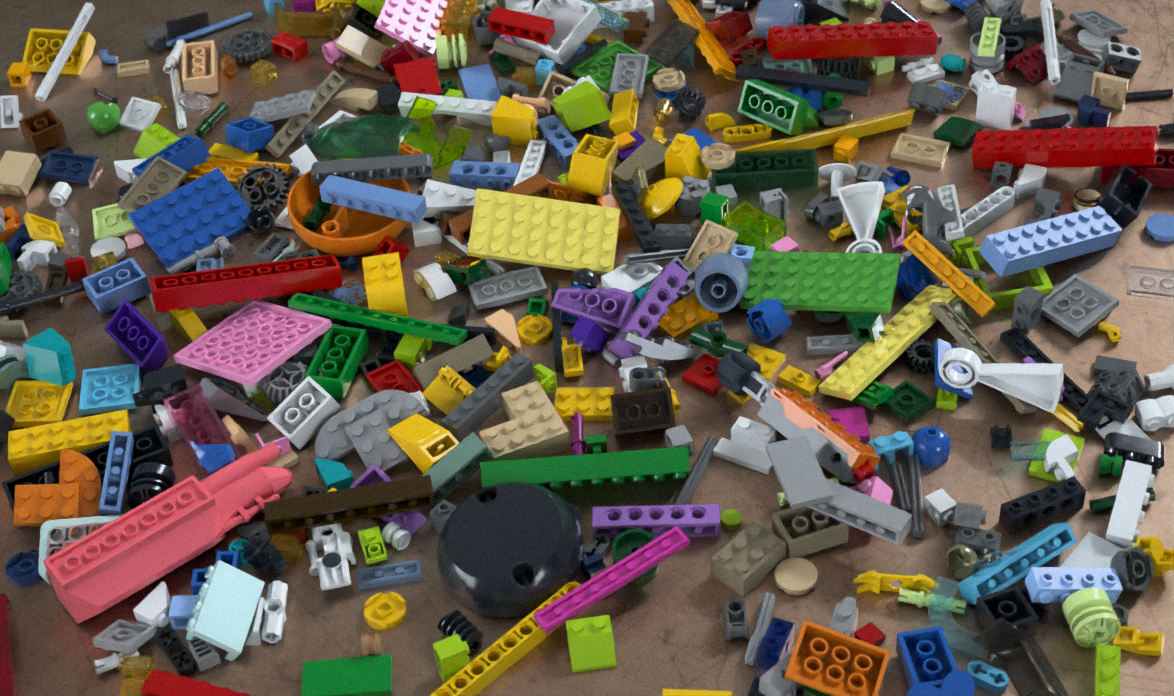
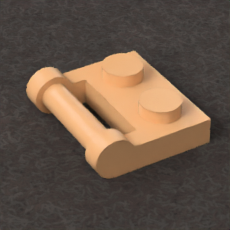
M513 94L512 100L521 104H531L540 116L550 115L551 107L545 97L539 99L523 97L519 94Z
M228 415L222 419L226 425L224 430L237 445L242 444L245 447L247 454L259 450L250 441L247 433Z

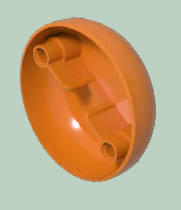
M311 170L303 174L295 182L287 198L288 215L296 234L312 248H317V251L334 254L338 257H356L373 253L386 235L396 238L408 222L332 204L330 212L324 217L316 232L306 229L302 222L308 214V209L313 206L320 194L319 187L321 186L312 182ZM405 179L364 182L410 193Z

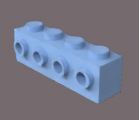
M1031 567L1025 579L1031 602L1064 603L1066 598L1074 592L1092 587L1104 590L1110 602L1115 603L1123 590L1115 568Z

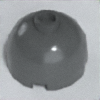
M1135 546L1122 549L1111 560L1110 568H1115L1123 590L1143 591L1148 589L1149 580H1153L1154 565L1150 555H1145L1142 547Z

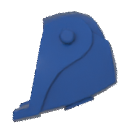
M190 441L199 463L210 475L235 461L233 448L229 444L197 445L194 441Z

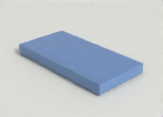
M489 63L458 69L467 99L495 101L498 103L501 93Z

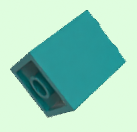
M49 328L23 343L30 378L60 386H65L76 379L71 346L54 329Z

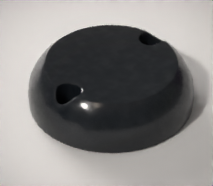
M525 482L499 483L479 490L467 497L456 507L445 522L437 544L438 568L448 592L458 603L470 611L490 617H516L533 612L562 587L574 581L579 573L584 557L582 528L569 504L556 493L539 485Z

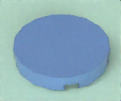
M1164 213L1150 216L1146 221V233L1149 236H1154L1153 239L1157 241H1174V216Z

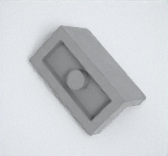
M860 161L856 168L857 175L855 179L871 182L878 181L881 175L892 178L894 174L880 165Z

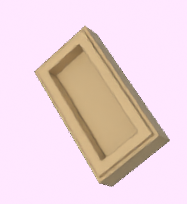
M147 59L117 64L118 78L150 73V64Z

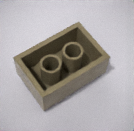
M806 506L796 509L788 508L772 513V531L775 536L787 543V558L802 557L848 542V524Z
M753 521L711 558V575L745 597L770 575L780 562L786 559L787 543Z

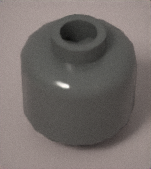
M478 145L467 146L463 151L461 161L484 162L485 153Z

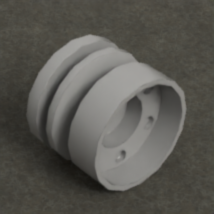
M982 32L974 34L970 39V68L976 72L988 69L990 73L1001 70L1004 67L1005 37L999 34L995 57L977 56Z

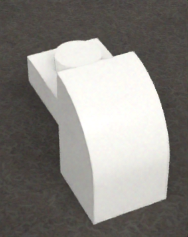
M35 240L22 246L23 254L17 260L20 271L24 270L25 273L28 270L32 271L37 264L48 267L47 262L58 252L55 243L46 240Z
M1067 434L1050 443L1044 459L1046 473L1054 471L1056 478L1060 482L1076 475L1068 463L1076 460L1079 450Z

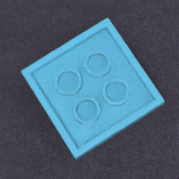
M137 363L83 370L79 403L80 415L139 408L135 406L133 394L140 392L142 368Z

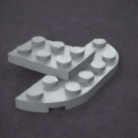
M384 390L372 394L334 415L322 426L315 442V457L336 461L348 453L357 450L367 470L373 464H376L386 473L408 461L403 449L390 436L387 430L416 413H423L426 409L416 397L404 391Z

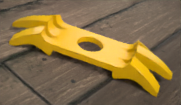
M871 570L853 579V583H865L857 588V593L873 591L878 594L880 591L899 592L900 588L917 592L923 590L927 594L934 595L927 588L939 590L940 587L934 580L920 573L917 576L882 574ZM898 580L902 582V585L894 587L890 582Z

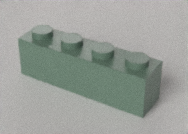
M473 432L422 475L431 476L435 506L481 467L480 462H487L493 457L488 447Z

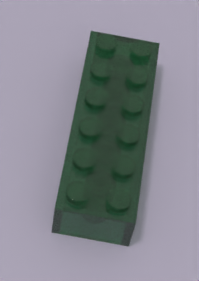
M815 149L735 153V162L731 166L723 169L710 168L712 193H715V187L732 184L736 192L818 187V164Z

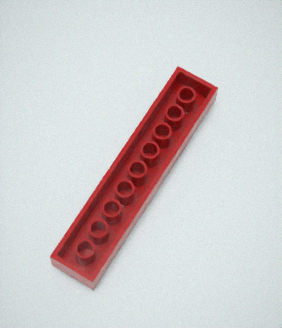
M905 21L903 23L887 22V24L873 22L871 24L855 23L854 25L841 23L839 25L823 24L822 26L811 24L806 26L791 25L790 27L774 26L768 27L767 47L774 60L936 54L938 36L930 23L926 21H919L918 23Z
M1146 125L1133 127L977 131L971 152L974 170L993 169L995 162L1013 164V169L1024 168L1026 163L1046 168L1121 166L1123 163L1128 166L1156 165L1159 144L1157 126Z
M328 254L150 277V284L156 312L167 313L174 309L187 310L190 307L196 306L204 308L211 304L225 305L227 302L235 301L241 303L249 299L262 300L264 297L271 296L279 298L286 294L314 293L316 289L336 290L342 287L341 266L335 255Z

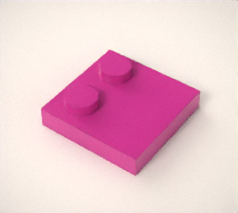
M864 407L824 410L825 413L832 417L831 421L846 427L845 431L848 434L852 433L861 439L860 442L870 441Z

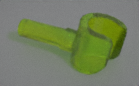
M256 387L261 394L254 395L251 392L252 398L255 400L260 399L269 408H272L274 405L263 395L262 388Z

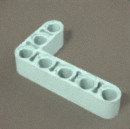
M124 514L58 519L44 522L40 529L39 575L52 585L43 560L50 557L49 553L53 549H56L55 553L64 549L66 544L74 543L92 533L91 529L97 525V530ZM77 527L76 531L73 534H70L71 530ZM53 529H56L55 534L50 536V532Z

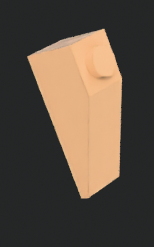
M501 309L484 319L485 327L495 328L496 342L502 347H507L511 355L514 356L516 353L522 355L515 319L512 314H508L504 309Z

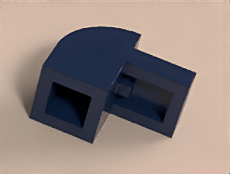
M1084 94L1079 101L1077 120L1085 127H1088L1090 124L1098 127H1108L1111 111L1099 108L1101 99Z

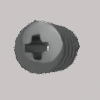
M972 2L964 11V15L974 32H982L984 18L989 17L980 2Z

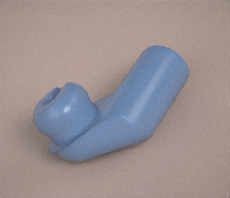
M107 49L99 50V58L103 63L118 64V56H109Z

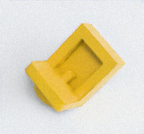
M503 346L499 353L493 352V355L490 356L491 360L481 365L484 367V370L496 372L511 358L507 347Z

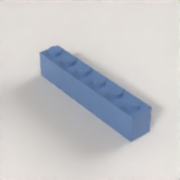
M328 175L319 187L323 202L418 224L427 211L425 196Z

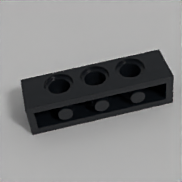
M1071 477L1001 504L999 522L1010 536L1083 508L1086 490L1075 477Z

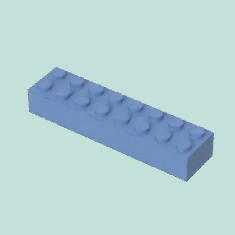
M1096 206L987 235L979 253L1000 277L1112 247L1117 242L1122 229L1101 206Z

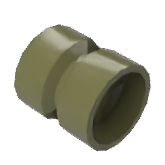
M477 0L479 13L493 11L495 7L506 9L505 0Z

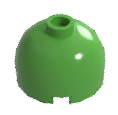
M104 102L93 103L88 107V123L99 132L107 133L112 131L120 122V108L110 102L109 105L104 104Z

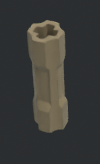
M497 38L493 44V52L511 56L535 67L538 60L542 58V53L519 47L500 38Z

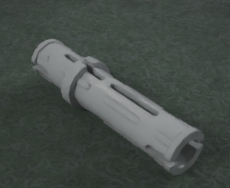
M210 244L200 251L196 250L191 256L166 268L167 275L183 273L197 265V259L210 258L218 254V251L213 244Z

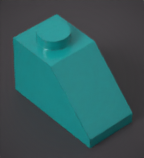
M322 458L314 459L317 474L327 492L331 488L342 490L348 489L354 481L351 470L347 471L343 463Z

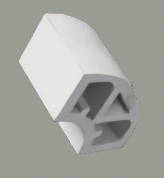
M434 262L414 271L416 283L426 290L427 296L433 302L457 292L447 272L443 274L442 267L438 263Z

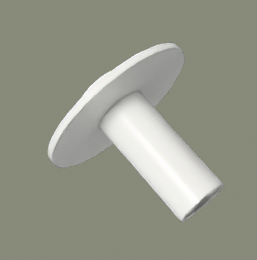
M844 163L827 164L818 170L820 178L831 182L832 201H840L836 189L843 187L844 181H849L857 175L856 168Z

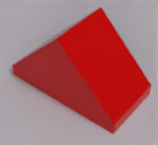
M81 256L64 260L71 282L81 281L89 276L88 259Z

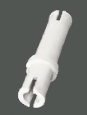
M177 40L171 54L167 56L166 63L163 66L165 73L170 74V70H173L178 65L184 40Z

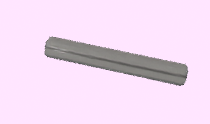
M766 592L763 595L744 658V662L747 665L754 666L757 663L775 603V595L773 593Z

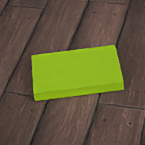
M1047 428L1044 429L1030 464L1028 475L1056 483L1060 482L1056 478L1054 471L1046 473L1044 459L1050 443L1066 435V433ZM1067 434L1079 450L1076 460L1068 463L1072 470L1075 471L1085 438Z

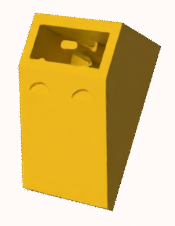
M417 413L387 430L423 474L459 444L448 430Z

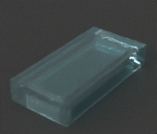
M1052 440L1010 441L1009 448L1012 461L1044 460L1047 448Z

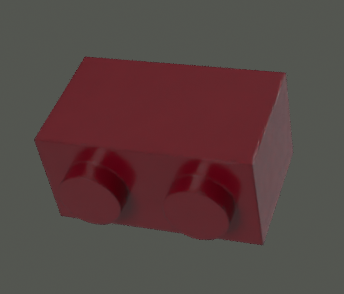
M409 40L397 43L391 49L384 50L380 63L392 76L394 75L393 64L417 60L419 53Z

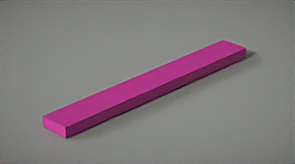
M675 526L535 613L534 619L543 631L548 634L565 623V621L575 617L690 545V540L678 526Z

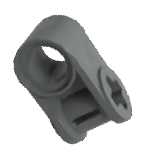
M661 366L631 369L629 373L630 391L635 392L668 387L665 380L666 370Z
M731 597L725 604L727 640L736 637L750 639L745 602L739 597Z

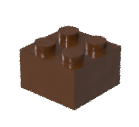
M49 108L19 121L24 138L36 152L43 151L48 147L67 140L63 123Z

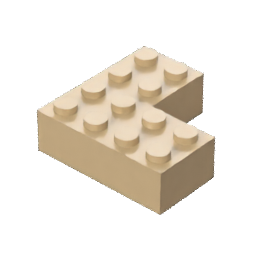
M538 381L501 393L503 410L510 421L479 431L480 440L493 455L489 462L543 458L570 448L569 431Z

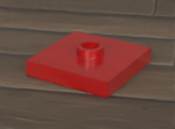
M704 353L682 374V380L714 396L724 386L717 374L720 360Z

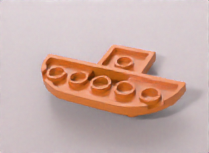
M61 449L59 484L15 485L14 527L42 526L44 522L49 520L101 516L99 505L102 483L94 463L79 452ZM97 525L91 529V532L96 530ZM77 527L73 528L70 534H73ZM73 543L66 544L65 548Z

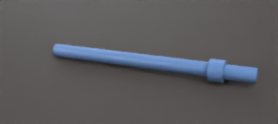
M248 12L203 29L176 36L174 39L165 41V45L167 48L176 45L179 39L184 40V44L185 41L253 18V14Z

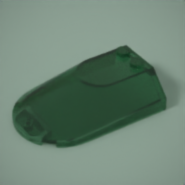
M370 114L337 120L323 126L314 134L311 144L312 149L316 151L319 157L330 161L398 156L400 144L408 132L420 133L421 128L420 123L412 118Z

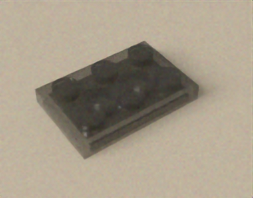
M675 18L644 53L649 55V58L669 68L700 35L698 29Z

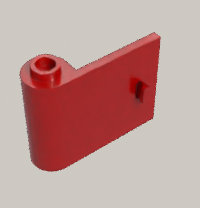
M431 57L393 64L394 76L398 80L401 93L443 95L435 70L437 69L436 61L432 60Z

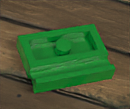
M873 380L852 402L874 410L876 404L880 405L886 402L888 398L894 395L892 387Z

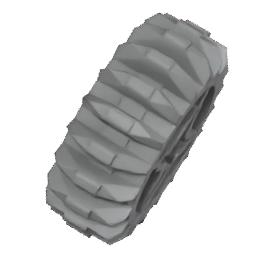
M286 360L284 364L279 365L270 374L264 376L261 380V385L265 397L269 401H273L274 404H281L305 380L304 376L308 370L307 365H303L302 362L296 363L294 360L292 362H287Z

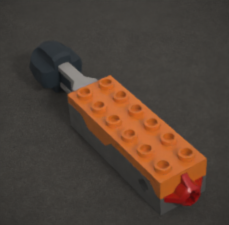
M741 351L725 354L719 361L717 367L718 378L726 388L737 396L747 393L758 401L762 407L757 415L786 438L792 439L806 435L818 463L843 482L860 484L864 480L873 477V470L880 460V457L875 454L876 450L869 445L860 443L861 439L852 433L848 434L845 431L846 427L842 424L831 421L832 417L823 411L819 412L817 410L818 406L810 401L806 402L802 399L804 396L798 391L793 390L791 392L784 387L779 389L759 374L761 365Z

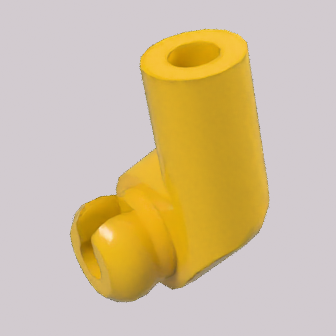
M659 126L655 127L652 139L667 147L669 140L663 137L664 129Z
M1103 321L1100 322L1098 330L1107 333L1112 342H1119L1122 339L1119 327Z

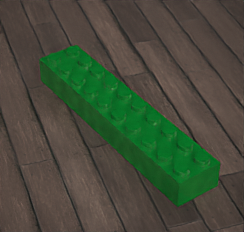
M688 447L480 462L483 489L504 482H525L541 487L549 486L550 489H559L564 484H570V487H582L583 483L591 482V486L603 485V481H611V484H623L624 480L632 479V483L644 482V478H652V481H664L665 477L673 476V480L685 479L686 475L690 473Z

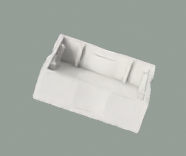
M540 0L531 15L554 20L555 33L549 43L544 44L512 37L519 47L540 52L542 57L554 60L562 65L574 55L602 17L596 6L581 0Z

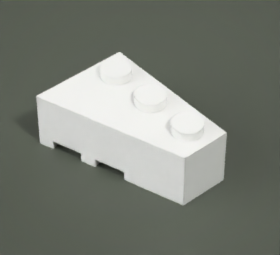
M427 179L422 195L426 199L427 211L421 220L424 217L440 219L442 211H453L454 213L456 211L457 213L467 212L474 208L477 190Z

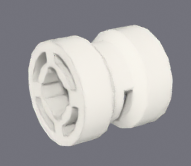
M391 522L384 528L382 539L387 543H392L395 549L403 550L409 544L411 534L405 529H401L395 522Z

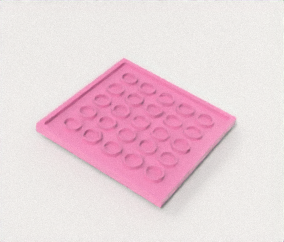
M253 299L173 355L177 363L252 386L257 384L264 376L270 374L279 365L284 364L287 359L297 354L306 345L311 344L318 336L324 334L332 327L331 320Z

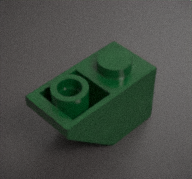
M844 313L848 331L857 341L876 342L884 331L881 313Z

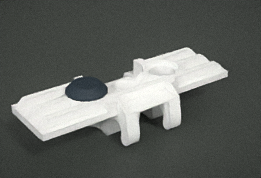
M341 523L312 528L314 540H309L305 545L306 550L309 552L310 575L314 577L319 576L322 591L351 585L347 560H350L351 564L355 565L356 557L352 551L353 540L349 532L342 531ZM327 530L333 531L332 534L326 536L323 535V532ZM324 550L325 556L318 558L317 551Z

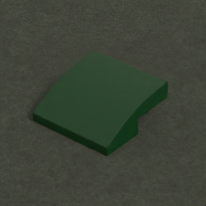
M951 116L933 133L934 139L949 140L951 146H966L976 136V132L981 131L983 127L972 120Z

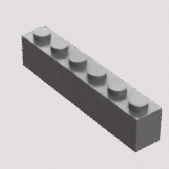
M516 353L441 421L442 427L448 430L459 443L462 442L464 438L479 428L503 406L501 393L524 386L534 377L532 360Z

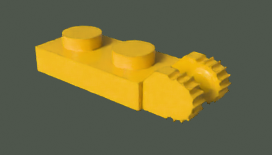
M562 337V359L565 378L584 376L581 346L574 343L575 338H573V344L568 345L566 337Z

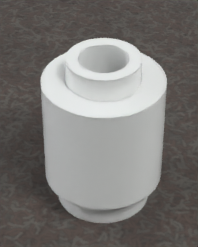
M57 182L49 195L50 203L56 207L64 205L72 192L71 187L65 182Z

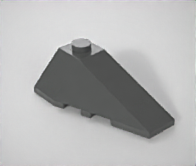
M203 378L193 396V399L198 401V405L205 409L211 408L261 421H267V417L270 415L259 405L250 404L251 399L248 396L239 394L240 390L223 378Z

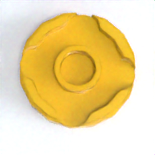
M528 315L522 318L516 325L519 340L530 345L542 344L548 341L553 335L552 321L543 315H537L538 317Z
M389 592V594L377 593L371 596L364 605L365 621L369 626L379 630L392 629L398 626L407 614L405 600L395 592Z

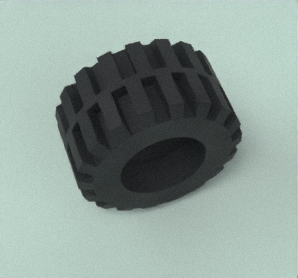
M860 57L818 58L817 75L838 74L842 78L855 80L858 77Z

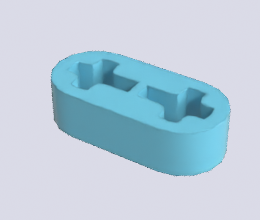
M972 661L968 664L966 672L971 675L976 685L996 694L1004 693L1007 690L1009 677L1005 672L981 661Z

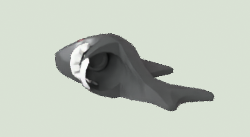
M914 185L906 188L901 194L903 200L908 205L905 210L908 221L912 224L923 226V237L941 254H954L951 246L937 238L940 226L956 220L954 214L943 207L939 197L927 186ZM909 210H917L919 213L923 212V216L912 217V214H909Z

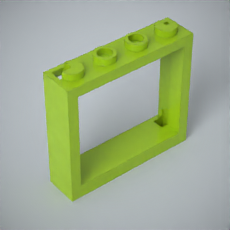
M981 246L965 249L964 257H962L963 268L980 271L977 263L987 262L979 253ZM1043 266L1029 269L1036 285L1032 288L1043 292L1044 299L1053 291L1054 287ZM974 278L973 282L996 303V306L991 311L1013 308L1015 297L1024 289L990 293L984 279Z

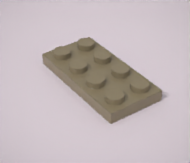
M157 155L118 202V207L128 213H132L176 190L187 176V172Z

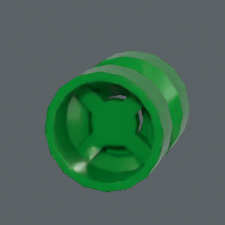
M1101 454L1098 474L1112 473L1113 476L1120 477L1123 457L1117 455L1109 457L1108 454Z

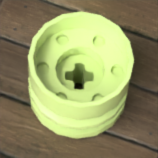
M458 33L459 41H455V35L452 34L451 42H448L446 35L435 36L439 70L449 69L450 61H453L455 68H458L457 60H461L462 67H466L467 49L462 33Z
M1090 587L1074 592L1066 598L1062 605L1063 614L1070 625L1076 643L1082 647L1091 648L1097 647V644L1104 645L1117 637L1121 631V624L1115 611L1112 609L1113 606L1106 592L1100 588Z

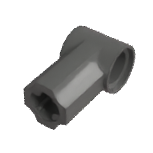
M308 122L304 126L301 139L303 146L306 144L311 152L314 153L318 150L319 126L314 122Z

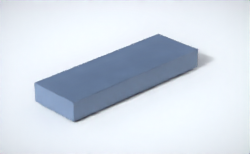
M420 559L357 569L359 590L423 580Z

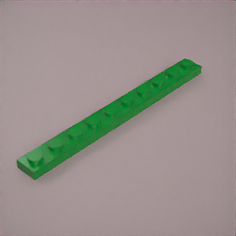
M296 293L288 301V308L296 309L297 311H306L315 315H324L332 319H342L347 322L378 327L382 330H391L400 334H409L418 338L449 343L450 345L459 346L467 338V330L374 309L369 310V308Z

